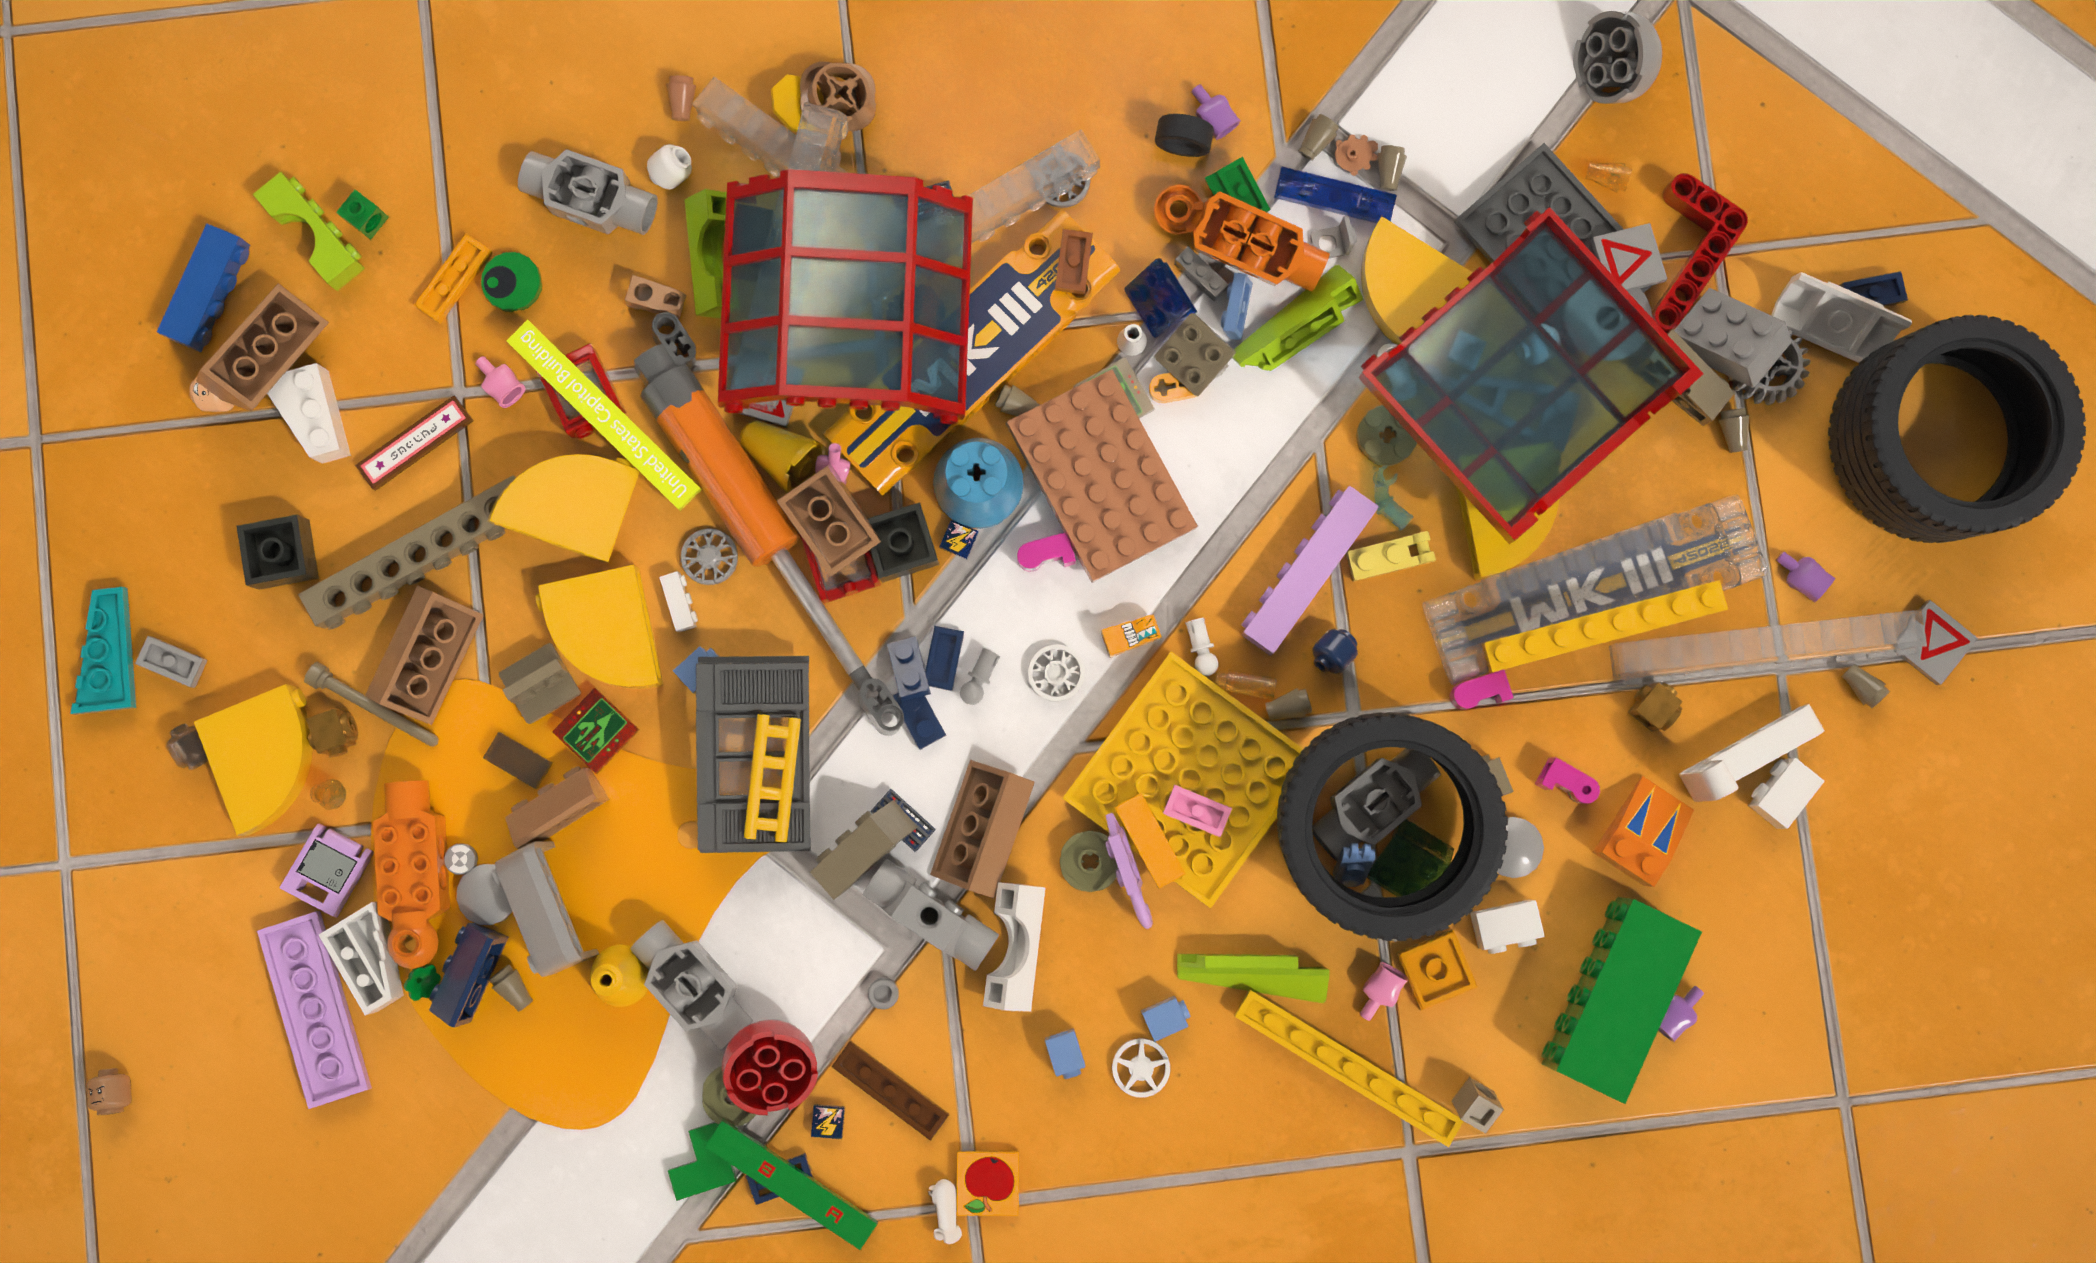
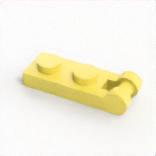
M1425 531L1347 551L1346 556L1353 582L1436 561L1434 551H1430L1428 543L1431 540L1429 532ZM1417 545L1419 555L1411 557L1408 546Z

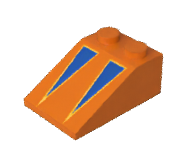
M1641 776L1593 853L1641 885L1655 887L1671 862L1694 809L1644 776Z

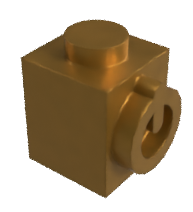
M1659 682L1653 683L1649 686L1645 684L1634 696L1637 701L1628 713L1650 731L1660 729L1666 731L1680 716L1683 709L1680 705L1683 701L1676 697L1677 691L1664 682L1662 684Z
M335 708L306 719L310 730L308 741L312 749L316 750L318 754H329L330 758L347 753V747L356 745L355 740L358 739V728L350 712Z

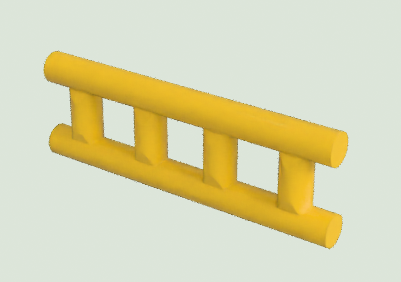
M757 714L744 838L756 839L757 830L776 832V842H787L801 718L788 717V726L769 725L770 715ZM767 737L786 739L784 757L765 755ZM764 768L783 770L781 788L762 786ZM760 799L779 801L777 819L758 817Z

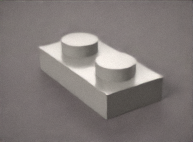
M147 636L135 664L195 688L207 663V659L157 638Z

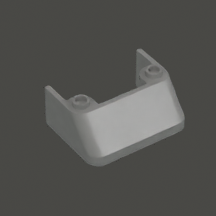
M553 841L528 844L496 861V868L492 870L495 882L504 889L530 956L527 957L528 964L534 974L539 973L542 977L555 974L599 955L597 949L583 951L543 853L555 848Z

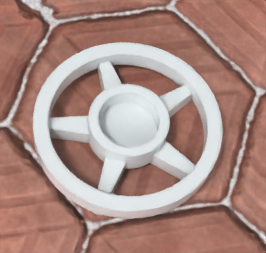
M1138 1038L1126 1042L1118 1049L1113 1059L1112 1071L1117 1085L1125 1093L1134 1097H1149L1158 1093L1167 1083L1170 1075V1062L1166 1052L1159 1044L1149 1039ZM1139 1044L1138 1055L1133 1057L1131 1061L1119 1058L1125 1049ZM1144 1044L1156 1048L1163 1056V1059L1151 1061L1144 1054ZM1117 1063L1129 1067L1131 1077L1126 1086L1119 1079ZM1165 1063L1164 1077L1159 1085L1156 1086L1151 1077L1154 1068ZM1137 1080H1146L1153 1089L1146 1092H1136L1129 1088Z

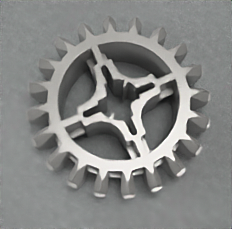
M1788 330L1791 344L1783 352L1786 359L1781 355L1754 388L1737 380L1739 384L1735 386L1734 391H1739L1743 388L1745 390L1743 399H1748L1754 395V404L1761 403L1763 399L1766 405H1772L1775 400L1778 403L1786 401L1787 397L1795 396L1797 394L1796 389H1800L1805 385L1802 379L1808 377L1810 372L1803 367L1808 366L1811 360L1803 358L1802 355L1806 354L1808 349L1799 348L1798 344L1801 343L1802 338L1795 340L1791 338L1793 330ZM1774 376H1787L1782 385L1768 386L1769 381ZM1728 377V378H1729L1728 380H1730V381L1736 380V379H1733V378H1731V377Z

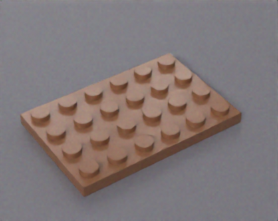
M1112 369L1007 421L1006 426L1061 528L1070 540L1072 548L1091 583L1198 527Z

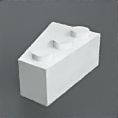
M317 363L287 371L267 394L308 456L322 464L351 456L329 371Z
M371 902L319 934L320 939L364 1015L378 1012L404 996L398 965L389 955L387 947L388 935L391 932L389 921L378 915L377 902Z

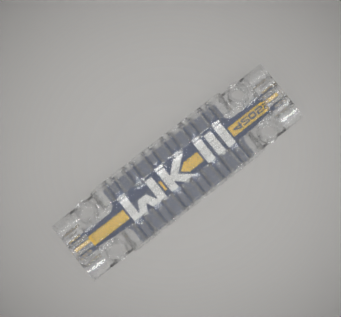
M1734 494L1481 580L1480 583L1469 585L1457 591L1425 601L1422 605L1450 683L1454 685L1489 673L1482 643L1714 582L1713 574L1715 571L1722 574L1724 580L1722 589L1725 591L1765 577L1767 575V566L1743 502L1738 495ZM1693 515H1697L1702 520L1701 529L1696 528L1692 524ZM1465 593L1475 595L1477 599L1475 608L1468 607L1465 604Z

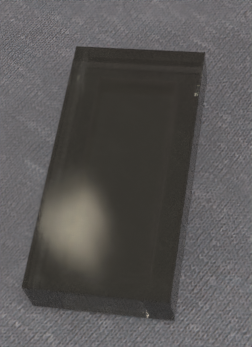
M502 732L497 733L483 759L535 789H538L553 764L550 760Z

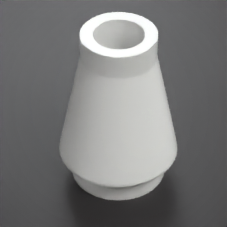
M1136 324L1128 325L1117 337L1118 348L1129 356L1140 354L1147 344L1145 333ZM1133 334L1134 336L1138 337L1136 339H1131L1128 337V335Z

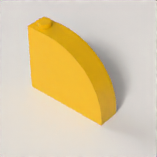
M1381 216L1364 250L1361 265V286L1366 306L1374 322L1389 340L1399 345L1402 343L1399 337L1412 326L1418 329L1424 323L1421 318L1434 306L1438 310L1447 303L1444 298L1457 286L1462 290L1470 282L1467 278L1473 272ZM1471 299L1409 352L1420 365H1423V363L1429 365L1433 361Z
M1553 442L1499 451L1537 494L1559 475L1558 467L1561 466L1559 451L1557 449L1554 450ZM1480 455L1458 458L1453 464L1462 472ZM1491 458L1468 478L1506 522L1514 517L1530 501ZM1457 487L1475 581L1501 574L1528 558L1542 544L1550 532L1557 515L1560 499L1542 515L1538 516L1535 512L1534 515L1538 518V521L1516 541L1508 544Z
M579 454L551 458L525 470L510 482L496 500L487 522L601 562H608L640 471L634 469L628 460L619 457L616 458V461L599 456Z
M629 565L538 585L540 594H536L537 607L540 612L544 613L547 628L556 646L576 668L594 679L623 688L642 689L663 686L640 569L637 566Z
M282 685L194 721L237 836H249L275 822L294 803L308 777L313 749L308 741L310 730L306 721L308 716L304 708L307 702L303 692L299 688L297 689L296 686Z

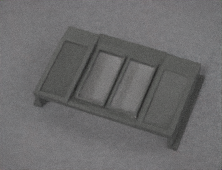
M809 656L698 657V663L696 664L698 850H700V853L811 851ZM757 714L770 715L769 725L788 726V717L801 718L787 842H776V832L757 830L756 839L744 838ZM767 737L765 755L784 757L786 739ZM764 768L762 786L781 788L783 770ZM760 799L758 817L777 819L779 801Z

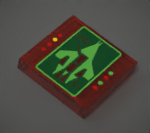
M594 688L552 732L595 774H598L640 729L597 688Z

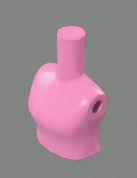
M480 357L476 361V365L486 375L481 387L499 403V406L502 408L510 407L521 398L525 392V386L518 381L514 372L506 364L495 368L486 357Z
M833 443L829 446L828 455L817 456L815 473L831 464L846 485L850 462L840 458L841 446Z
M1380 962L1377 970L1368 978L1363 986V991L1369 997V1000L1363 1007L1360 1015L1370 1021L1380 1005L1393 1007L1408 978L1396 968L1387 963Z

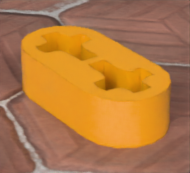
M1171 373L1155 376L1149 385V395L1157 403H1170L1197 397L1185 386L1179 387V384L1182 383ZM1159 382H1163L1165 386L1175 385V388L1167 390L1166 396H1161L1160 392H1155L1154 390L1158 388Z

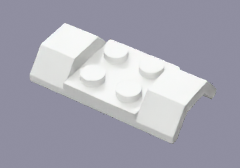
M1803 272L1791 277L1778 297L1771 316L1785 321L1787 329L1793 330L1794 335L1858 363L1865 357H1868L1873 351L1894 341L1901 330L1909 328L1912 324L1911 319L1885 309L1884 305L1829 281L1828 283L1823 282Z

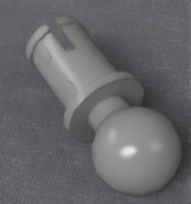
M982 649L972 672H968V675L973 677L972 680L961 687L960 696L963 702L975 705L982 700L984 695L982 685L983 683L990 684L989 678L1001 656L988 649Z

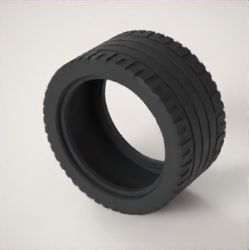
M1964 315L1962 317L1956 316L1944 319L1880 347L1860 361L1858 366L1854 367L1850 372V376L1844 380L1843 387L1839 389L1836 395L1837 400L1834 401L1832 406L1833 413L1830 414L1829 420L1831 427H1828V436H1830L1828 444L1832 452L1830 454L1831 462H1834L1835 466L1833 469L1835 475H1838L1840 479L1838 482L1841 488L1846 490V496L1849 500L1852 499L1853 505L1857 510H1861L1863 512L1862 515L1868 520H1873V524L1879 528L1883 527L1885 531L1891 534L1895 533L1898 537L1909 538V540L1916 542H1952L2011 529L2031 521L2034 517L2044 513L2045 509H2049L2055 503L2054 500L2059 499L2064 493L2063 490L2068 488L2072 481L2071 477L2075 476L2078 469L2076 466L2081 461V450H2084L2085 440H2083V436H2086V426H2084L2086 418L2085 412L2083 413L2082 410L2084 404L2083 400L2079 397L2078 385L2075 386V378L2072 372L2069 373L2067 370L2068 366L2065 361H2061L2060 355L2055 349L2052 350L2050 345L2045 340H2040L2039 336L2034 332L2027 331L2028 329L2021 325L2016 326L2012 321H2002L2001 318L1993 316L1988 318L1987 315H1977L1975 317L1973 315ZM1925 364L1952 366L1978 379L1992 393L2005 418L2008 446L2003 468L1991 488L1975 502H1966L1948 497L1929 486L1915 472L1904 453L1898 426L1900 404L1909 382Z
M1391 712L1363 714L1358 717L1345 719V721L1334 724L1332 728H1327L1311 740V744L1308 747H1304L1286 775L1281 788V795H1279L1277 809V831L1281 850L1288 870L1306 900L1321 915H1324L1334 924L1338 923L1341 928L1347 931L1350 930L1359 936L1366 935L1370 939L1377 940L1379 938L1383 941H1392V939L1407 941L1408 938L1415 940L1420 939L1424 935L1428 937L1434 935L1438 930L1443 931L1449 928V925L1452 923L1455 925L1461 921V917L1470 914L1473 911L1472 908L1481 903L1484 894H1488L1492 888L1490 886L1492 882L1496 881L1499 875L1497 873L1498 869H1501L1504 861L1502 860L1503 854L1505 855L1507 846L1505 841L1508 840V831L1506 830L1508 817L1505 815V802L1501 798L1503 794L1501 788L1497 785L1498 781L1495 775L1489 771L1490 767L1481 758L1482 756L1472 749L1471 745L1459 735L1441 725L1415 716ZM1386 747L1416 750L1437 762L1453 781L1463 809L1461 842L1448 868L1428 886L1416 892L1398 897L1365 895L1337 881L1320 862L1315 850L1312 832L1314 808L1318 796L1330 776L1351 758L1373 749Z

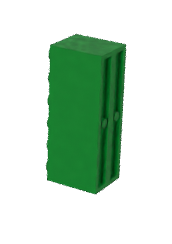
M1617 897L1615 901L1612 900L1606 909L1605 917L1607 920L1603 929L1599 928L1593 938L1592 945L1595 947L1591 956H1587L1581 964L1579 972L1582 976L1578 984H1574L1571 987L1567 996L1568 1007L1565 1013L1562 1012L1558 1016L1554 1025V1029L1557 1031L1553 1040L1548 1041L1544 1046L1541 1057L1544 1058L1542 1065L1626 1104L1702 931L1635 899Z

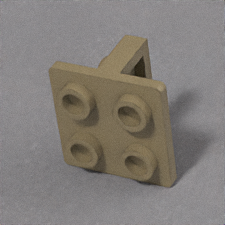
M1191 313L1155 354L1154 358L1195 396H1199L1215 378L1222 375L1229 367L1228 362L1234 357L1236 351L1195 313Z
M551 643L544 645L499 672V677L506 687L503 689L508 701L516 704L528 724L536 722L581 694L580 689Z

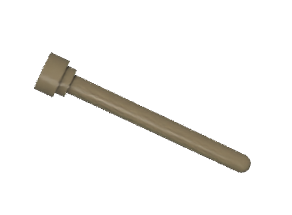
M315 662L307 671L304 683L315 689L319 687L321 689L328 688L429 746L433 747L438 744L439 739L436 735L333 678V674L329 672V668L325 665Z

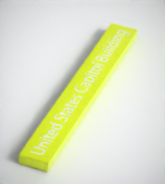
M529 320L507 340L544 379L678 510L681 511L702 490Z

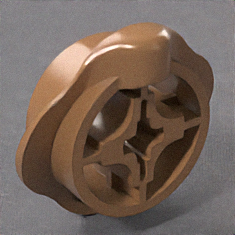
M817 62L810 65L802 74L800 79V108L804 118L811 125L823 130L858 131L868 126L874 119L876 112L875 83L870 73L863 67L852 63ZM833 76L842 78L846 81H838ZM817 84L824 96V103L822 105L817 97ZM853 89H855L858 95L859 108L855 105L856 101L852 97ZM837 94L841 95V97L838 99L835 98V95ZM830 112H839L843 117L833 115Z

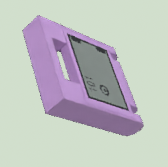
M318 823L279 888L331 916L338 917L369 864L374 851L367 848L361 857L358 858L364 846L332 829L327 830L321 839L326 826ZM307 882L329 892L324 903L301 892Z

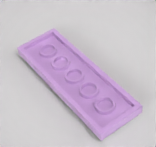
M320 911L257 931L308 1109L372 1088L337 967L319 937V934L326 931Z

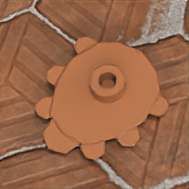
M1351 134L1348 140L1344 142L1337 140L1335 143L1337 146L1335 151L1337 164L1342 169L1349 171L1352 176H1356L1358 170L1362 168L1369 170L1371 167L1369 164L1370 160L1375 161L1378 158L1374 153L1378 150V143L1374 140L1368 141L1366 135L1356 139L1355 135Z

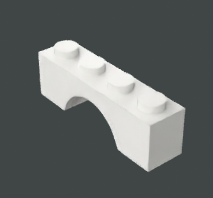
M998 882L994 913L1006 925L1008 949L1001 965L986 977L983 1006L1006 1011H1031L1045 897L1044 887Z

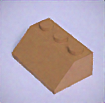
M577 766L563 775L565 780L559 784L554 785V783H550L538 790L539 796L528 802L525 799L511 808L513 813L506 816L505 819L516 849H520L533 842H543L609 800L591 768L581 769Z

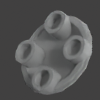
M1509 817L1508 825H1506V830L1508 831V840L1505 841L1507 846L1505 855L1503 854L1502 860L1504 861L1497 873L1510 878H1518L1528 875L1537 868L1542 860L1544 845L1541 834L1533 824L1525 819Z
M482 864L473 867L462 876L457 887L456 900L460 911L468 920L479 925H493L505 921L512 913L503 887H499L494 880L492 870L496 868L495 864Z

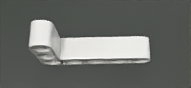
M1805 704L1681 772L1679 776L1694 802L1715 801L1736 791L1739 788L1736 783L1737 780L1815 738L1825 730L1810 704Z

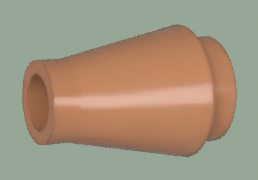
M679 75L670 76L669 83L666 85L672 111V120L690 121V112L696 90L693 78Z

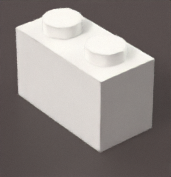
M1797 758L1779 760L1770 770L1772 776L1766 784L1761 783L1753 791L1751 797L1754 799L1748 805L1777 829H1788L1825 782Z
M1529 899L1470 913L1478 949H1488V954L1507 951L1506 945L1518 943L1519 948L1537 944V938L1545 937L1536 900Z

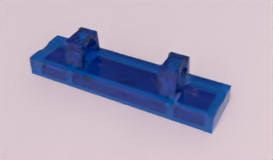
M1283 166L1280 170L1274 194L1276 199L1373 223H1378L1381 216L1391 222L1397 197L1396 194ZM1359 195H1360V196H1361V199H1360V202H1359L1358 207H1357V203H1358V199H1359Z

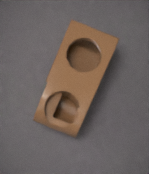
M632 275L625 302L630 308L642 309L655 314L669 312L679 319L687 295L674 288Z

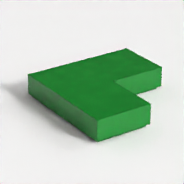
M716 1122L689 1130L697 1160L668 1170L676 1201L737 1181L734 1167L704 1147L719 1125Z

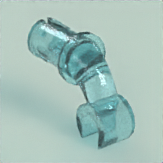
M1386 465L1377 470L1373 476L1375 484L1374 500L1375 504L1379 506L1376 514H1382L1401 531L1411 521L1413 515L1393 500L1394 496H1389V487L1396 482L1398 473L1385 481L1383 471L1388 467Z

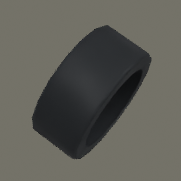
M1186 114L1163 115L1158 120L1155 143L1162 150L1175 155L1186 157L1205 156L1211 150L1214 128L1209 122L1195 116Z

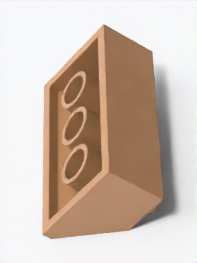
M277 284L202 367L196 382L220 400L252 411L329 322L280 284Z
M417 585L365 697L382 706L432 725L484 615Z
M970 760L930 875L969 891L995 898L998 882L1001 881L1035 782Z

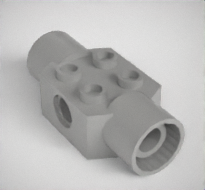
M567 149L556 159L534 151L529 152L522 163L518 176L519 191L544 199L545 206L553 215L605 234H610L619 226L645 235L650 229L656 214L657 195L630 186V180L623 169Z
M1407 748L1391 761L1384 758L1376 759L1330 797L1332 810L1312 825L1314 837L1336 861L1342 848L1350 847L1351 843L1377 844L1422 806L1419 793L1441 776L1439 769L1426 754Z
M886 859L862 895L881 907L890 917L915 934L976 971L999 934L969 914L967 917L961 915L964 909L951 900L943 903L936 898L938 895L936 890L925 883H921L918 886L915 884L916 878ZM926 907H933L938 911L939 918L937 922L930 923L925 920L923 912Z
M661 920L649 929L630 948L649 970L644 985L685 1031L701 1028L721 1051L728 1045L735 1034L753 1022L752 1018L734 1000L737 984L697 940L683 943L664 920Z

